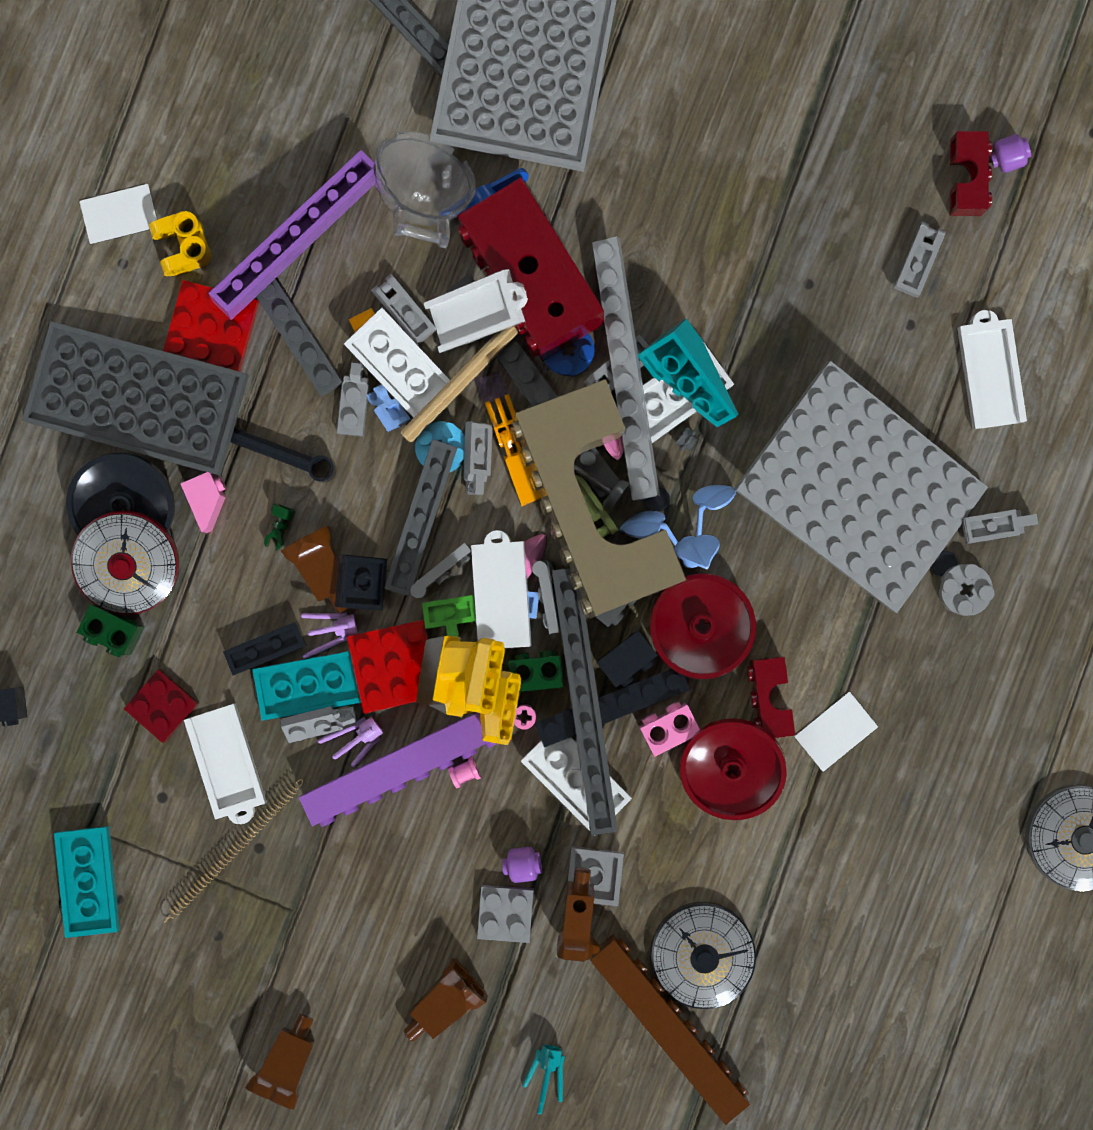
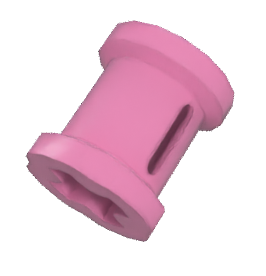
M521 704L516 709L514 724L520 729H529L535 723L536 712L530 705ZM522 710H527V714L532 715V719H527L526 723H521V718H517V714H521Z
M473 757L468 758L467 762L453 767L451 765L448 767L450 777L456 788H460L462 783L474 778L477 780L481 779Z

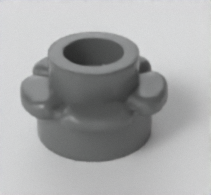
M685 427L674 443L680 447V451L684 450V448L690 450L698 439L695 436V429L692 431L690 428Z

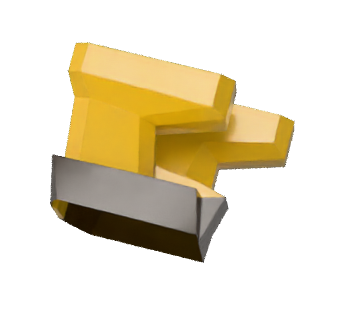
M440 636L427 639L416 702L427 704L447 715L458 717L472 712L480 713L482 741L508 745L513 733L521 677L520 674L501 671L505 653L504 642L488 638H481L477 642L460 641L461 638L457 636Z

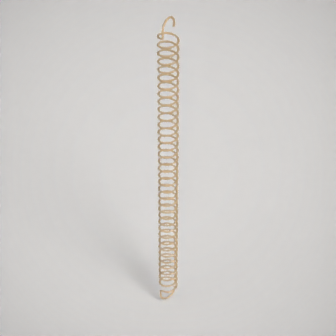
M290 784V786L295 790L296 793H293L292 791H290L289 788H287V790L292 794V797L287 795L289 800H286L282 795H280V797L284 799L286 804L282 803L278 798H276V800L280 802V804L282 805V808L283 805H287L286 801H290V798L294 797L293 794H297L296 790H298L301 787V785L296 789L292 784ZM273 802V804L277 806L279 811H276L272 806L269 805V807L272 810H274L275 815L272 814L268 809H266V811L270 813L272 818H269L265 813H263V815L267 817L268 822L265 821L261 816H259V818L263 820L265 825H262L258 820H256V822L260 824L261 829L258 828L254 823H252V825L255 828H257L258 832H255L251 827H249V829L253 831L255 836V833H259V830L263 829L262 826H266V823L270 822L269 819H273V816H276V812H280L279 808L281 807H279L275 802ZM245 830V832H246L248 835H250L251 840H252V837H255V836H252L247 830ZM242 834V836L246 838L247 841L250 840L244 834ZM238 837V839L241 842H243L244 847L241 846L237 841H235V843L238 846H240L241 850H238L232 844V847L236 849L237 854L234 853L230 848H228V850L231 853H233L234 857H231L227 852H225V854L228 857H230V861H228L223 855H221V857L224 860H226L227 864H224L220 859H218V861L221 864H223V866L228 865V862L232 861L231 858H235V855L239 854L238 851H242V848H245V844H249V841L248 843H245L240 837ZM214 862V864L217 867H219L220 871H217L213 866H211V868L214 871H216L217 875H214L209 869H207V871L211 875H213V879L214 876H218V872L220 873L221 869H224L221 868L216 862ZM204 873V875L207 878H209L210 882H207L202 876H200V878L204 882H206V886H204L199 880H197V882L203 887V889H200L196 884H193L197 889H199V891L204 890V887H207V883H211V880H213L206 873ZM190 887V889L196 894V896H193L189 891H187V893L190 896H192V898L197 897V894L201 893V891L197 893L192 887ZM183 894V896H184L187 900H189V903H186L182 898H180V900H181V901L186 905V907H187V905L190 904V901H193L194 898H193L192 900H190L185 894ZM176 901V903H177L180 907H182V911H183V908H186V907H183L178 901ZM173 905V907L179 912V914H176L171 908H169V910L173 914H175V918L168 916L164 920V923L169 918L176 919V915H180V912L182 911H180L175 905Z

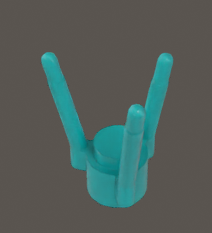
M548 1044L542 1045L541 1050L537 1049L535 1059L522 1084L524 1088L528 1086L540 1062V1068L545 1070L538 1102L537 1114L539 1115L543 1111L550 1074L556 1070V1067L558 1102L563 1101V1063L565 1055H562L563 1050L561 1048Z

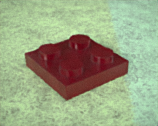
M158 669L126 705L124 710L161 743H165L197 707L199 702L164 671Z

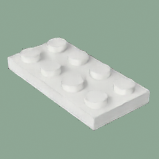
M383 308L344 343L353 355L413 418L450 381Z
M706 346L724 386L728 390L734 383ZM653 378L643 385L652 443L697 412L693 409L690 401L682 395L678 397L672 392L673 388L663 380L659 382Z
M570 737L544 748L540 741L521 762L590 831L577 742ZM610 776L616 815L632 798Z

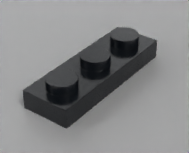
M293 622L225 650L223 653L232 676L305 647L307 644L298 622Z

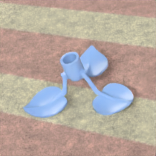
M710 485L695 492L693 503L700 505L696 537L687 536L678 542L667 524L663 523L665 515L657 511H644L633 515L622 524L619 531L630 537L646 538L658 533L660 529L666 530L675 546L676 556L682 559L685 567L694 568L699 566L708 569L720 544L719 540L714 536L701 535L703 511L706 508L717 510L726 506L736 495L735 487Z

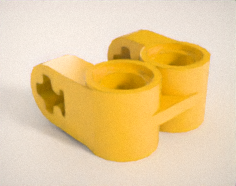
M182 211L149 223L148 226L152 239L161 240L177 235L180 244L179 254L160 261L164 276H175L208 265L211 261L212 251L207 244L204 226L191 212ZM192 222V230L183 232L184 226ZM196 247H201V253L196 257H191L192 250Z

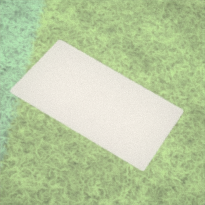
M148 184L80 201L90 244L149 230V223L157 220Z
M848 692L800 731L795 738L819 768L825 771L878 728V726L854 696Z

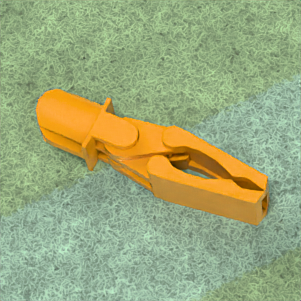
M507 394L504 397L512 420H507L499 397L494 400L503 423H497L490 401L484 403L499 445L506 450L507 456H504L521 506H525L528 503L540 500L542 496L540 491H535L531 484L530 476H532L530 466L525 467L520 455L522 451L520 441L515 442L510 432L509 426H512L516 412L510 395ZM506 428L503 432H498V430ZM511 444H515V445H516V448H517V451H518V452H515V453H514V450H513Z

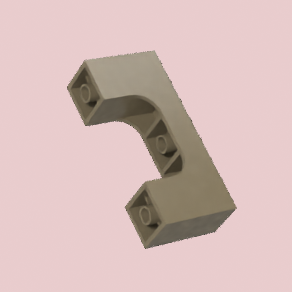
M606 379L515 413L512 427L510 428L515 442L520 441L522 451L520 455L525 467L530 466L532 476H530L531 484L535 491H540L542 496L541 501H539L543 514L545 516L549 515L551 519L550 532L554 540L559 539L562 547L559 550V554L563 564H569L572 572L569 575V579L573 589H578L582 598L578 601L584 615L588 614L590 618H593L686 580L666 530L626 545L612 544L603 539L596 530L574 474L575 458L585 451L619 439L625 431V426Z

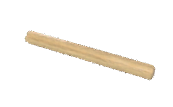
M512 326L497 332L401 431L402 436L409 442H413L517 335V329Z

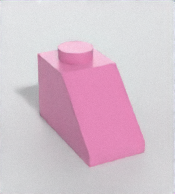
M206 472L181 483V486L201 532L209 533L214 528L226 498L223 492L226 486L221 476Z

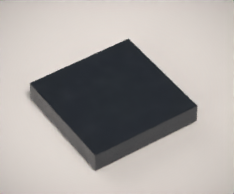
M339 554L335 607L383 611L387 559Z

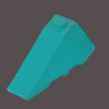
M687 318L666 331L638 354L639 359L659 382L661 380L666 382L673 388L672 392L678 397L680 395L685 397L692 403L693 409L716 427L737 417L738 412L703 340Z

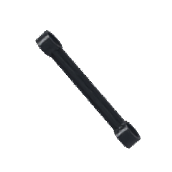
M234 427L230 443L304 470L320 483L331 481L336 474L335 463L326 456L320 455L313 458ZM325 460L331 466L330 474L326 478L318 479L313 473V467L318 461Z

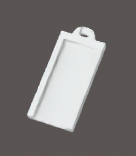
M509 269L502 270L424 303L425 309H430L441 343V346H438L439 353L449 351L525 322L521 308L528 301L526 291L522 283L512 281Z
M982 310L972 317L970 325L957 328L972 430L1024 423L1027 421L1012 319L999 321L994 312ZM981 319H987L988 322L983 323V322H980V320H981Z
M492 531L487 534L484 544L471 545L477 639L488 638L504 642L505 648L529 647L532 645L524 541L511 542L508 534L503 531ZM494 539H502V540H503V541L500 542V543H493V540H494Z
M236 703L185 719V726L215 820L228 816L235 824L249 822L254 817L255 807L267 803ZM238 812H247L245 815L238 816Z

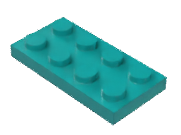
M349 651L252 669L262 721L302 714L330 706L334 708L361 703Z
M101 826L55 832L54 839L65 938L118 932L120 930L110 827Z

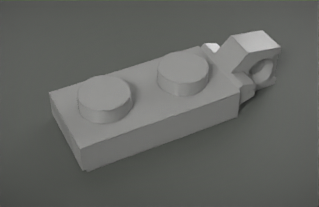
M351 363L350 376H344V382H342L337 434L364 437L369 385L368 378H363L364 366L361 363Z
M473 421L466 422L464 480L466 481V494L484 495V482L487 481V476H491L492 424Z
M1016 509L963 518L962 527L965 544L1018 536L1025 533L1024 526L1038 524L1037 514L1022 516L1021 510L1016 511Z
M330 706L282 718L281 728L289 743L357 725L353 706L340 710L333 709Z

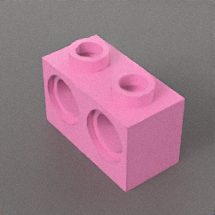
M679 701L665 708L666 713L658 717L654 713L642 719L643 724L639 728L654 757L691 739L700 730L686 703L681 705ZM680 714L687 717V724L683 728H676L673 723L674 718ZM660 726L664 729V735L661 739L654 740L650 737V731L653 727Z

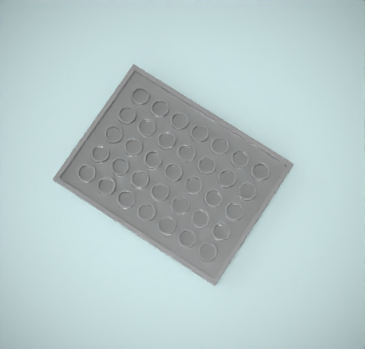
M458 0L430 142L584 172L617 0Z
M827 361L734 490L892 612L898 613L961 526L963 518L968 516L988 487L832 361Z

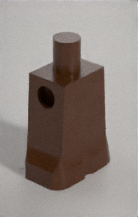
M325 526L287 546L281 552L287 560L296 566L317 601H322L328 597L338 614L348 608L335 607L339 557L333 546L331 529L329 526Z
M585 867L575 868L574 882L568 881L563 924L557 939V956L563 960L584 962L589 960L593 954L600 952V945L591 934L594 884H590L591 870Z
M452 958L445 966L443 975L413 1005L410 1015L414 1020L404 1029V1033L412 1042L425 1031L434 1039L465 1013L478 1009L485 1004L488 995L460 962Z
M300 1013L292 1031L287 1028L281 1030L261 1070L253 1075L245 1088L248 1091L288 1109H295L299 1097V1082L315 1042L306 1037L314 1019Z

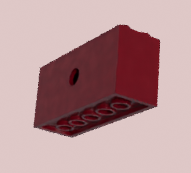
M519 178L458 215L460 225L457 226V229L460 233L459 236L467 249L472 247L470 250L474 255L473 259L480 270L485 268L484 273L487 277L509 269L512 281L524 285L528 301L521 310L525 322L514 326L520 335L525 333L526 345L533 357L538 355L541 361H544L604 325V310L522 178ZM528 270L535 271L532 274H524Z

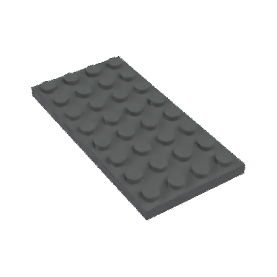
M50 321L22 421L221 476L249 375Z

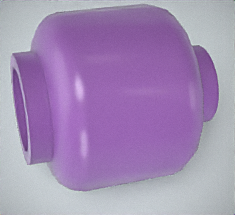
M1014 134L996 141L993 145L994 152H991L990 155L993 167L999 166L1003 173H1008L1024 167L1028 162V158L1031 157V150L1026 137L1021 138L1020 135Z
M532 847L510 849L507 859L502 860L504 875H509L510 880L514 883L536 880L538 874L542 873L540 853L535 852Z

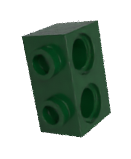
M90 604L76 633L84 636L82 639L84 642L93 646L103 645L107 647V653L120 658L122 655L132 654L144 626L120 614L111 613L99 608L97 605ZM97 619L102 623L100 633H97L93 627ZM119 631H123L126 635V641L122 645L117 641Z
M555 650L539 652L540 657L529 658V653L514 654V659L508 661L509 672L515 674V670L519 665L528 666L531 672L527 679H521L519 692L564 687L561 655H555ZM546 662L555 664L557 668L556 673L551 677H547L541 672V667Z

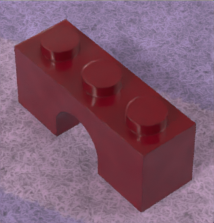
M957 131L950 139V165L963 166L970 173L969 183H957L950 190V216H982L991 207L992 193L989 192V182L992 178V167L989 166V156L992 152V141L989 140V131Z
M776 656L750 660V666H747V677L749 682H753L754 692H750L752 708L757 710L758 717L754 718V723L765 728L775 738L796 736L792 709L788 707L774 708L769 700V694L773 687L788 683L785 657Z

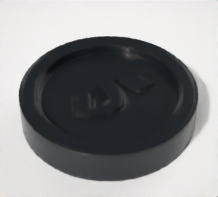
M659 486L660 496L644 499V504L650 511L660 512L669 505L670 496L665 488Z
M942 551L931 568L935 574L943 576L948 569L958 565V561L953 553Z

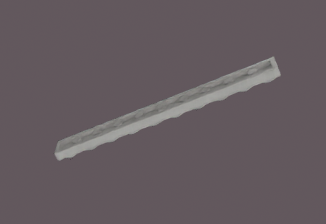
M616 236L592 242L601 303L604 310V322L617 406L625 426L622 438L632 500L636 501L658 497L660 493L620 238Z

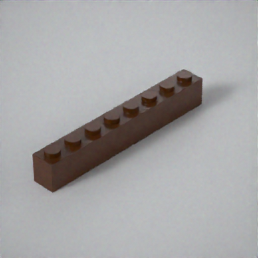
M612 934L600 944V952L591 956V963L721 1121L727 1125L750 1105L746 1096L749 1094L748 1090L740 1080L735 1082L731 1078L730 1074L732 1071L723 1060L717 1061L713 1056L715 1051L706 1039L701 1041L696 1035L698 1033L697 1028L689 1019L684 1021L679 1015L681 1009L672 998L669 1001L662 994L665 990L655 978L651 981L645 972L648 969L639 958L636 960L632 958L628 953L631 949L624 939H617Z

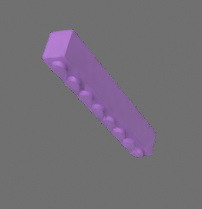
M360 150L208 293L212 302L232 320L380 180V168Z
M475 712L301 795L299 800L311 825L314 826L319 823L323 827L335 821L334 816L341 812L345 816L359 809L358 804L367 801L368 804H372L383 798L381 793L390 789L392 793H395L405 788V782L413 778L418 782L430 776L429 771L436 767L441 771L453 765V759L462 756L463 759L469 758L477 753L476 748L482 745H486L489 748L497 743L482 741L480 713Z

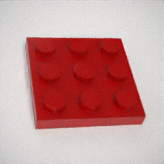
M182 280L163 351L240 372L259 301L253 299L231 320L212 302L208 293L214 288Z
M424 620L346 637L363 714L416 702L425 643L428 639Z

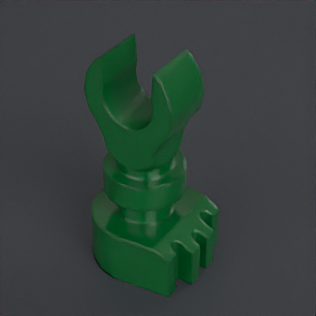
M273 503L271 513L277 517V520H273L272 525L274 528L265 537L264 545L268 547L271 538L275 537L278 540L275 550L277 551L284 545L283 534L284 530H287L288 527L286 522L287 520L293 521L296 511Z

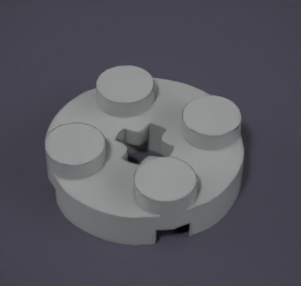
M958 564L944 573L940 580L942 582L939 589V598L944 607L955 614L962 616L976 615L982 612L994 597L993 584L989 575L982 568L974 564ZM963 583L970 585L972 588L969 596L960 594V591L963 589L961 586Z

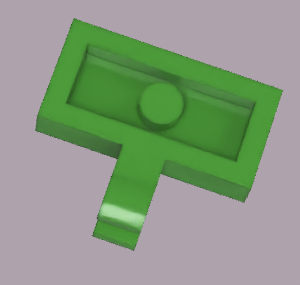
M474 595L422 603L425 629L446 626L447 636L459 637L457 624L476 622Z

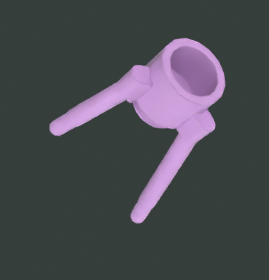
M347 612L338 614H301L302 618L338 619L333 621V626L308 631L309 636L335 631L336 636L341 635V637L303 655L304 659L347 641V636L358 634L354 614L348 615Z
M372 716L367 720L363 717L357 721V725L332 732L318 739V743L321 744L359 727L356 730L358 736L332 756L333 759H337L360 741L364 743L369 741L351 763V766L355 767L369 750L381 740L379 736L384 732Z

